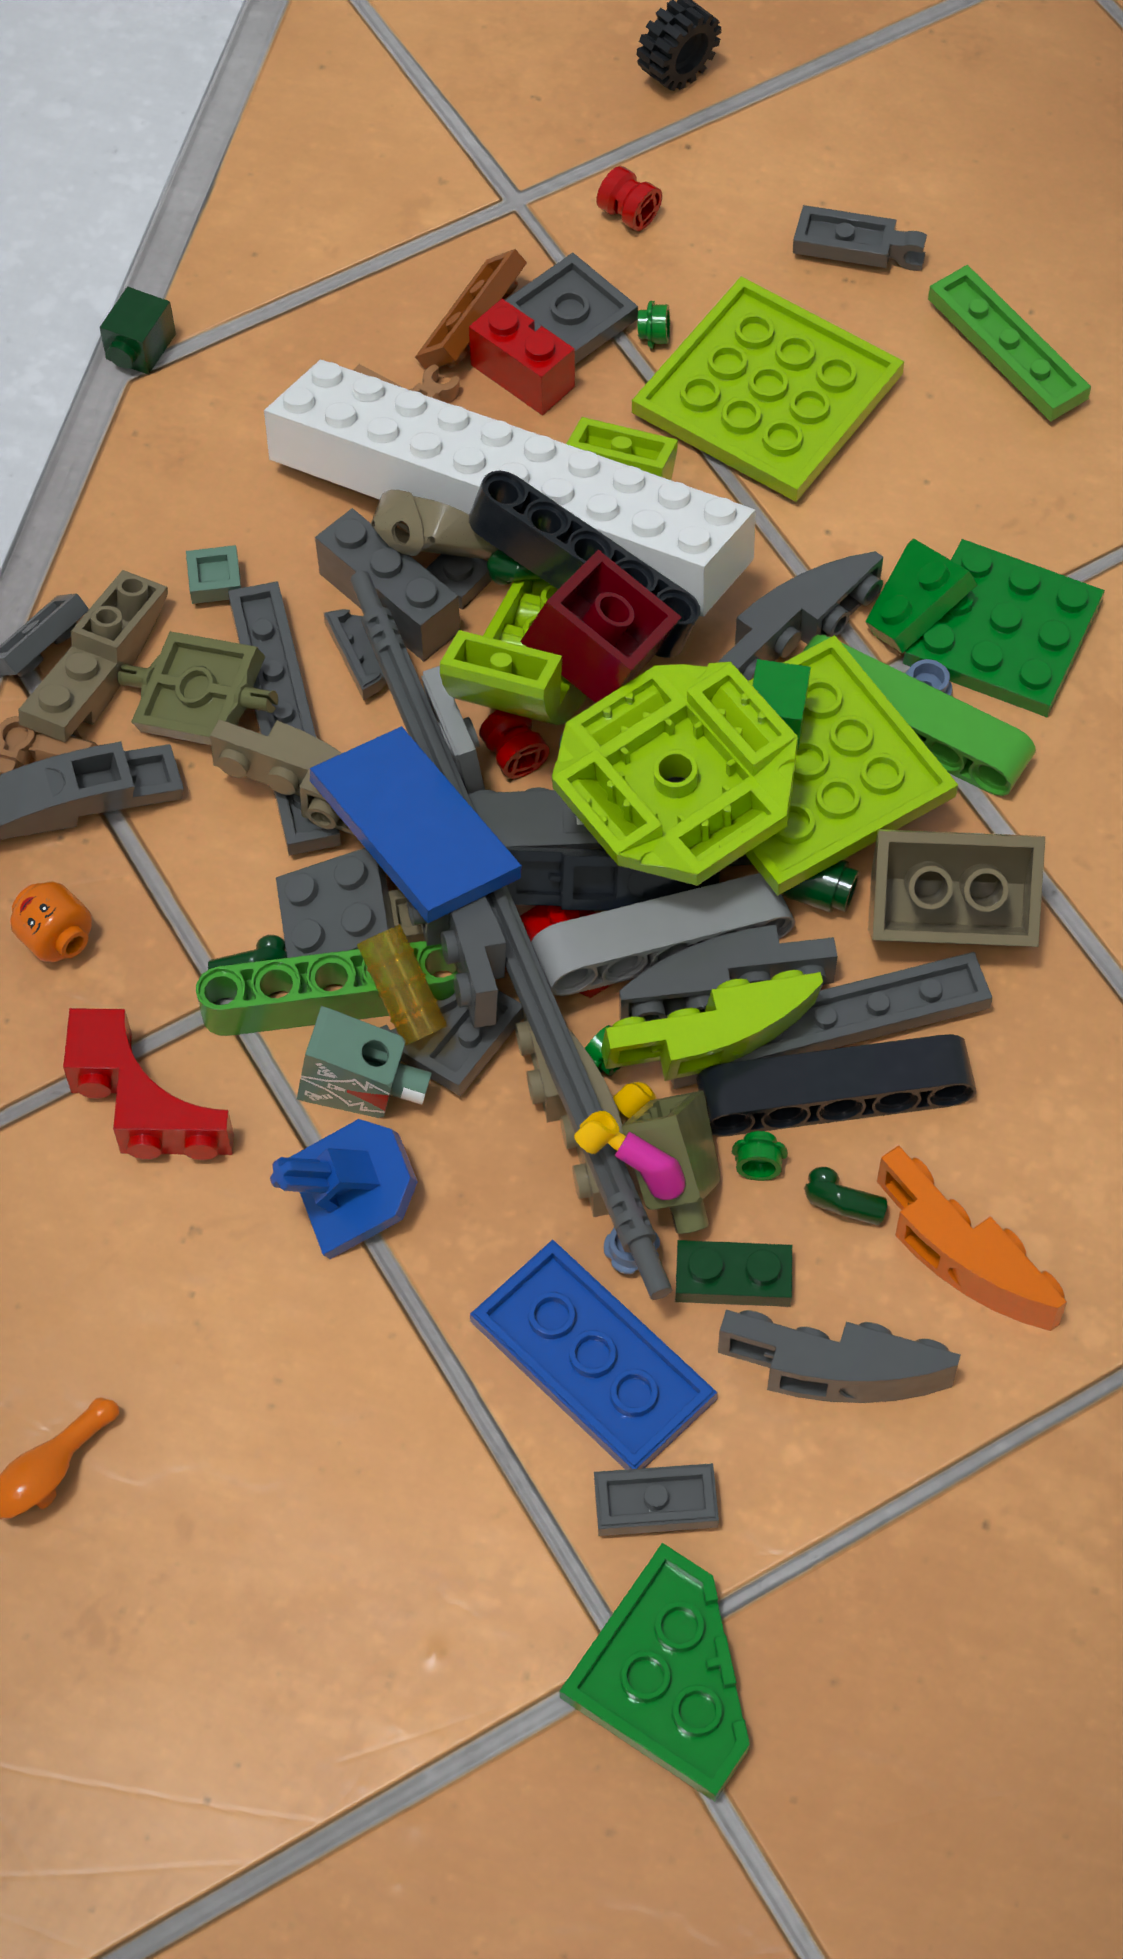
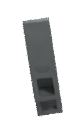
M876 551L849 556L813 568L777 586L737 617L735 646L719 662H731L749 681L754 678L757 659L776 661L780 656L782 658L788 657L796 649L800 640L808 644L812 637L816 635L831 637L839 635L847 625L850 615L861 605L868 606L880 593L883 586V581L881 580L883 556Z
M120 741L60 754L1 774L0 840L77 827L79 816L181 800L184 788L171 745L124 751Z
M483 896L430 923L423 919L407 899L412 926L421 925L426 945L441 944L446 964L455 963L458 974H454L453 981L458 1006L460 1008L468 1006L474 1028L495 1025L498 988L495 979L504 978L506 940L498 919L486 897Z
M775 924L717 936L692 945L661 960L639 974L620 990L619 1019L628 1017H642L645 1021L664 1019L672 1012L684 1008H697L700 1010V1013L705 1012L711 990L717 989L720 984L733 979H747L749 983L771 980L773 976L784 971L800 970L804 975L821 972L822 986L834 983L838 957L834 937L779 943Z
M726 1310L720 1327L718 1353L770 1368L767 1387L769 1391L798 1398L843 1403L897 1401L925 1396L951 1388L961 1354L950 1352L944 1344L935 1340L918 1339L912 1341L892 1335V1332L886 1327L876 1323L864 1322L857 1325L846 1322L841 1340L837 1342L830 1340L828 1335L815 1328L798 1327L795 1330L775 1324L768 1316L750 1310L741 1311L740 1313Z

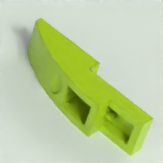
M789 970L773 976L771 980L749 983L747 979H733L720 984L717 989L711 990L705 1012L700 1013V1010L697 1008H684L672 1012L664 1019L645 1021L642 1017L621 1019L615 1022L612 1027L605 1029L601 1046L605 1069L660 1060L664 1079L667 1081L695 1075L710 1066L729 1063L743 1057L775 1039L796 1023L815 1004L823 984L821 972L804 975L800 970Z

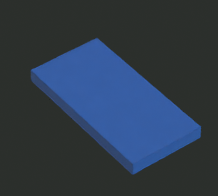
M402 726L310 768V782L427 923L521 878L522 865Z
M553 1239L470 1313V1322L625 1470L641 1469L649 1465L717 1400L716 1390Z

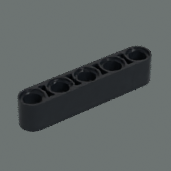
M501 470L492 471L485 475L469 514V524L478 536L556 589H559L597 550H600L681 616V619L655 655L671 658L676 657L682 652L701 613L700 605L694 596L518 476Z
M954 1034L722 1063L702 1070L696 1078L698 1091L703 1090L711 1132L715 1136H733L748 1134L753 1131H771L945 1108L965 1103L977 1093L965 1039Z

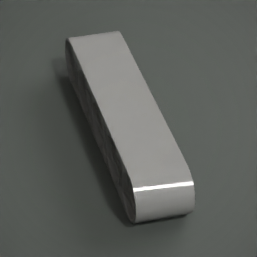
M758 873L559 922L541 930L534 936L531 943L551 991L555 995L565 996L634 979L661 960L685 948L717 936L776 924L778 938L780 939L792 930L795 920L782 894L777 896L762 875Z

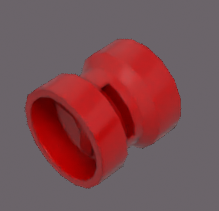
M618 166L611 170L602 181L597 193L596 204L598 208L609 215L619 214L625 225L635 231L645 229L655 218L662 202V191L650 182H638L635 173L624 166Z
M496 710L481 724L479 729L480 738L490 751L497 753L496 763L507 778L516 779L531 774L546 761L549 755L548 745L538 732L531 730L532 720L530 718Z

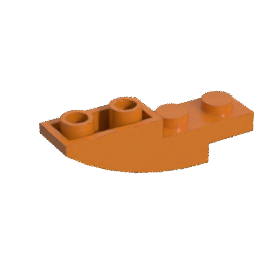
M899 1145L881 1157L877 1183L901 1209L895 1236L918 1260L958 1291L995 1312L1048 1331H1052L1060 1325L1067 1301L1064 1299L1063 1289L1049 1272H1040L1029 1260L1022 1241L1013 1231L1008 1228L1003 1230L991 1216L972 1228L971 1220L965 1209L956 1200H947L934 1185L933 1176L927 1166L918 1158L914 1157L911 1159Z

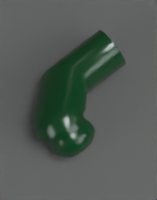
M817 1167L811 1170L808 1175L809 1183L805 1185L804 1190L806 1197L812 1205L875 1225H879L883 1221L887 1209V1199L885 1197L839 1185L840 1178L838 1173L831 1168Z

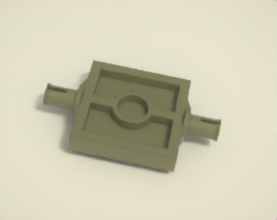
M170 631L160 655L150 667L143 668L123 664L120 667L123 672L118 671V682L120 685L141 688V700L131 721L140 732L211 745L210 734L219 719L237 725L241 715L247 708L273 713L276 710L273 705H278V694L276 691L254 688V683L265 659L264 654L256 646Z

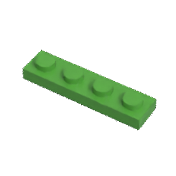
M968 265L930 285L928 300L1050 422L1089 399L1091 386Z

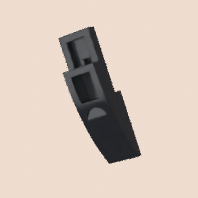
M506 847L522 865L521 878L507 885L515 905L560 906L561 910H612L717 884L720 879V871L699 885L618 866L605 850Z

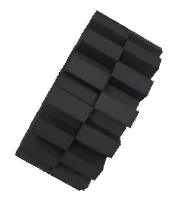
M671 0L667 2V10L665 11L660 8L656 12L658 17L656 21L652 22L650 20L646 25L649 32L648 34L641 35L639 42L643 46L637 48L636 55L639 57L637 63L641 69L672 91H675L676 88L679 90L685 88L686 81L690 84L696 81V73L698 71L703 74L707 69L704 65L707 59L713 60L716 53L712 49L719 46L721 40L717 37L722 33L721 26L718 25L720 23L719 20L693 0H677V2Z

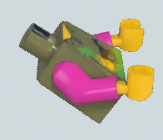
M634 1082L626 1084L613 1096L617 1108L629 1118L622 1125L623 1134L619 1132L618 1123L610 1113L597 1111L580 1124V1129L574 1135L576 1142L581 1148L591 1154L598 1153L607 1143L617 1150L615 1157L634 1168L646 1207L650 1210L670 1207L676 1233H691L709 1226L703 1199L720 1182V1173L703 1090L656 1099L654 1091L646 1083Z

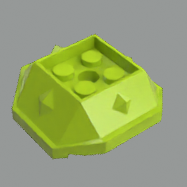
M731 662L709 663L708 667L687 664L655 665L566 722L558 759L555 762L552 774L553 789L618 866L699 885L787 827L798 736ZM671 777L685 778V780L681 782L667 781V779Z

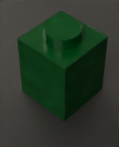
M128 286L99 327L106 360L112 361L121 368H131L148 375L176 335L170 301Z

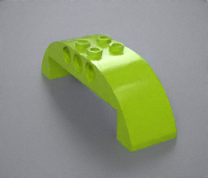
M581 417L566 444L672 480L678 439ZM543 579L514 581L483 636L458 630L440 662V677L448 695L457 700L554 725L564 724L571 719L587 696L561 675L562 656L529 648L520 642L546 601L558 589Z

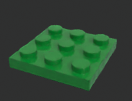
M961 539L951 560L969 570L977 586L904 652L903 664L911 667L919 660H935L947 668L950 682L1048 717L1100 608L1105 590Z

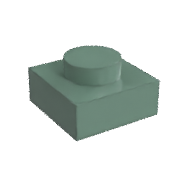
M236 545L186 551L192 604L229 600L228 590L242 588Z

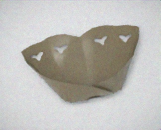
M388 490L381 495L371 521L374 530L388 546L405 555L416 556L422 551L488 560L491 554L498 550L472 530L469 524V514L450 505L416 497L412 493L402 490Z

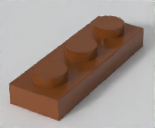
M516 249L489 258L484 262L415 356L425 369L434 364L439 367L444 365L453 367L470 352V346L468 345L470 342L469 326L500 299L507 298L518 286L516 278L527 262Z

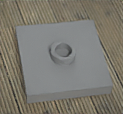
M440 666L423 671V676L421 677L425 694L467 793L485 790L476 748L480 747L470 717L462 718L455 699L449 696L440 677Z

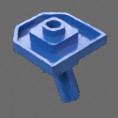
M361 1119L355 1120L289 1158L280 1157L272 1164L273 1173L270 1176L271 1184L275 1188H281L284 1191L300 1192L322 1254L329 1259L403 1220L418 1183L400 1135L390 1128Z

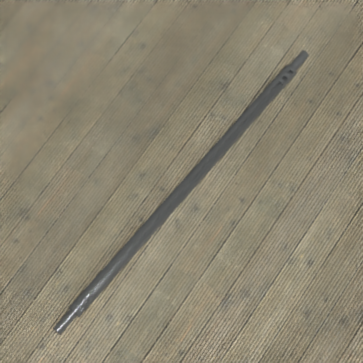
M367 571L356 572L351 576L350 583L364 614L361 623L405 728L412 739L475 811L392 613L388 608L383 607ZM506 885L485 895L498 919L506 940L505 967L576 1133L583 1121L592 1113L602 1111V1108ZM608 1143L596 1154L588 1153L582 1148L625 1252L632 1253L650 1298L658 1300L666 1297L672 1292V1288L653 1245L656 1235L625 1162L615 1157L617 1150Z

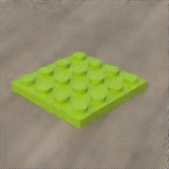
M741 276L632 399V413L797 502L903 375L905 361Z
M835 635L783 662L811 667L799 750H797L788 822L787 827L745 854L777 896L876 842L878 829L897 830L955 798L957 795V782ZM753 679L749 680L751 685H753Z

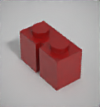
M503 298L469 326L471 366L542 416L575 388V348L543 326L535 331V321Z

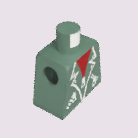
M321 1006L305 1053L297 1099L381 1118L385 1115L390 1096L422 1105L432 1073L400 1063L406 1043L402 1036Z

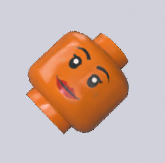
M51 881L31 884L18 894L12 905L10 923L14 935L39 960L51 963L66 958H73L82 952L88 942V936L92 927V915L87 907L63 884Z

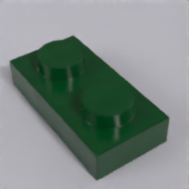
M677 1240L675 1302L791 1307L792 1245Z

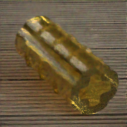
M401 924L357 944L367 966L366 971L370 972L379 992L378 996L382 998L390 1015V1022L394 1024L398 1035L406 1040L405 1046L447 1027L437 1004V999L434 998L425 978L426 974L422 972L414 955V949L410 946Z

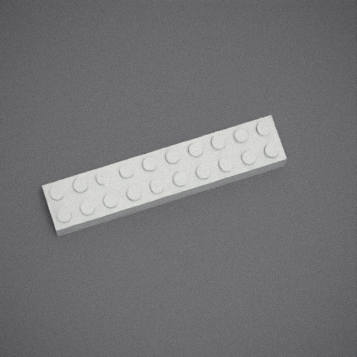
M320 359L264 410L269 460L379 500L381 495L388 490H402L412 493L413 496L438 501L470 514L485 475L499 470L510 472L688 591L697 599L701 612L699 616L702 617L706 615L754 560L756 509L735 503L727 498L703 492L683 483L674 482L648 473L637 467L628 466L599 456L591 451H585L564 444L550 437L509 425L504 421L495 420L466 410L463 407L428 397L420 392L382 381L377 377L344 368L333 362Z

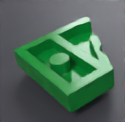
M913 538L904 549L865 622L874 636L903 653L973 590L977 583L969 570Z

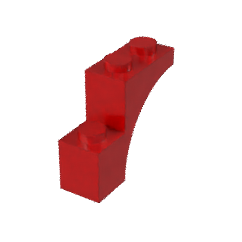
M69 1008L63 1069L71 1093H79L89 1098H104L110 1094H116L113 1130L121 1154H129L139 1159H154L161 1154H180L197 1160H209L217 1155H233L234 1132L229 1111L201 1107L185 1102L166 1092L153 1082L142 1070L133 1055L132 1032L125 1009Z

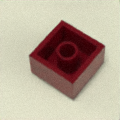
M597 550L546 601L520 642L526 647L562 656L561 675L584 695L597 703L630 682L657 653L681 619V616L600 550Z

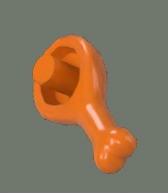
M102 1397L96 1398L89 1405L88 1409L60 1434L21 1454L9 1463L0 1474V1519L13 1518L35 1505L40 1509L48 1507L56 1497L57 1492L55 1488L66 1475L73 1453L102 1427L118 1417V1404L113 1400Z

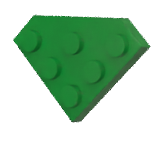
M662 1543L560 1689V1698L714 1802L749 1751V1737L736 1688L737 1682L719 1611L714 1577Z

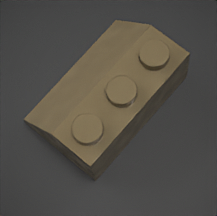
M878 829L871 872L868 931L872 940L1038 947L1045 836Z

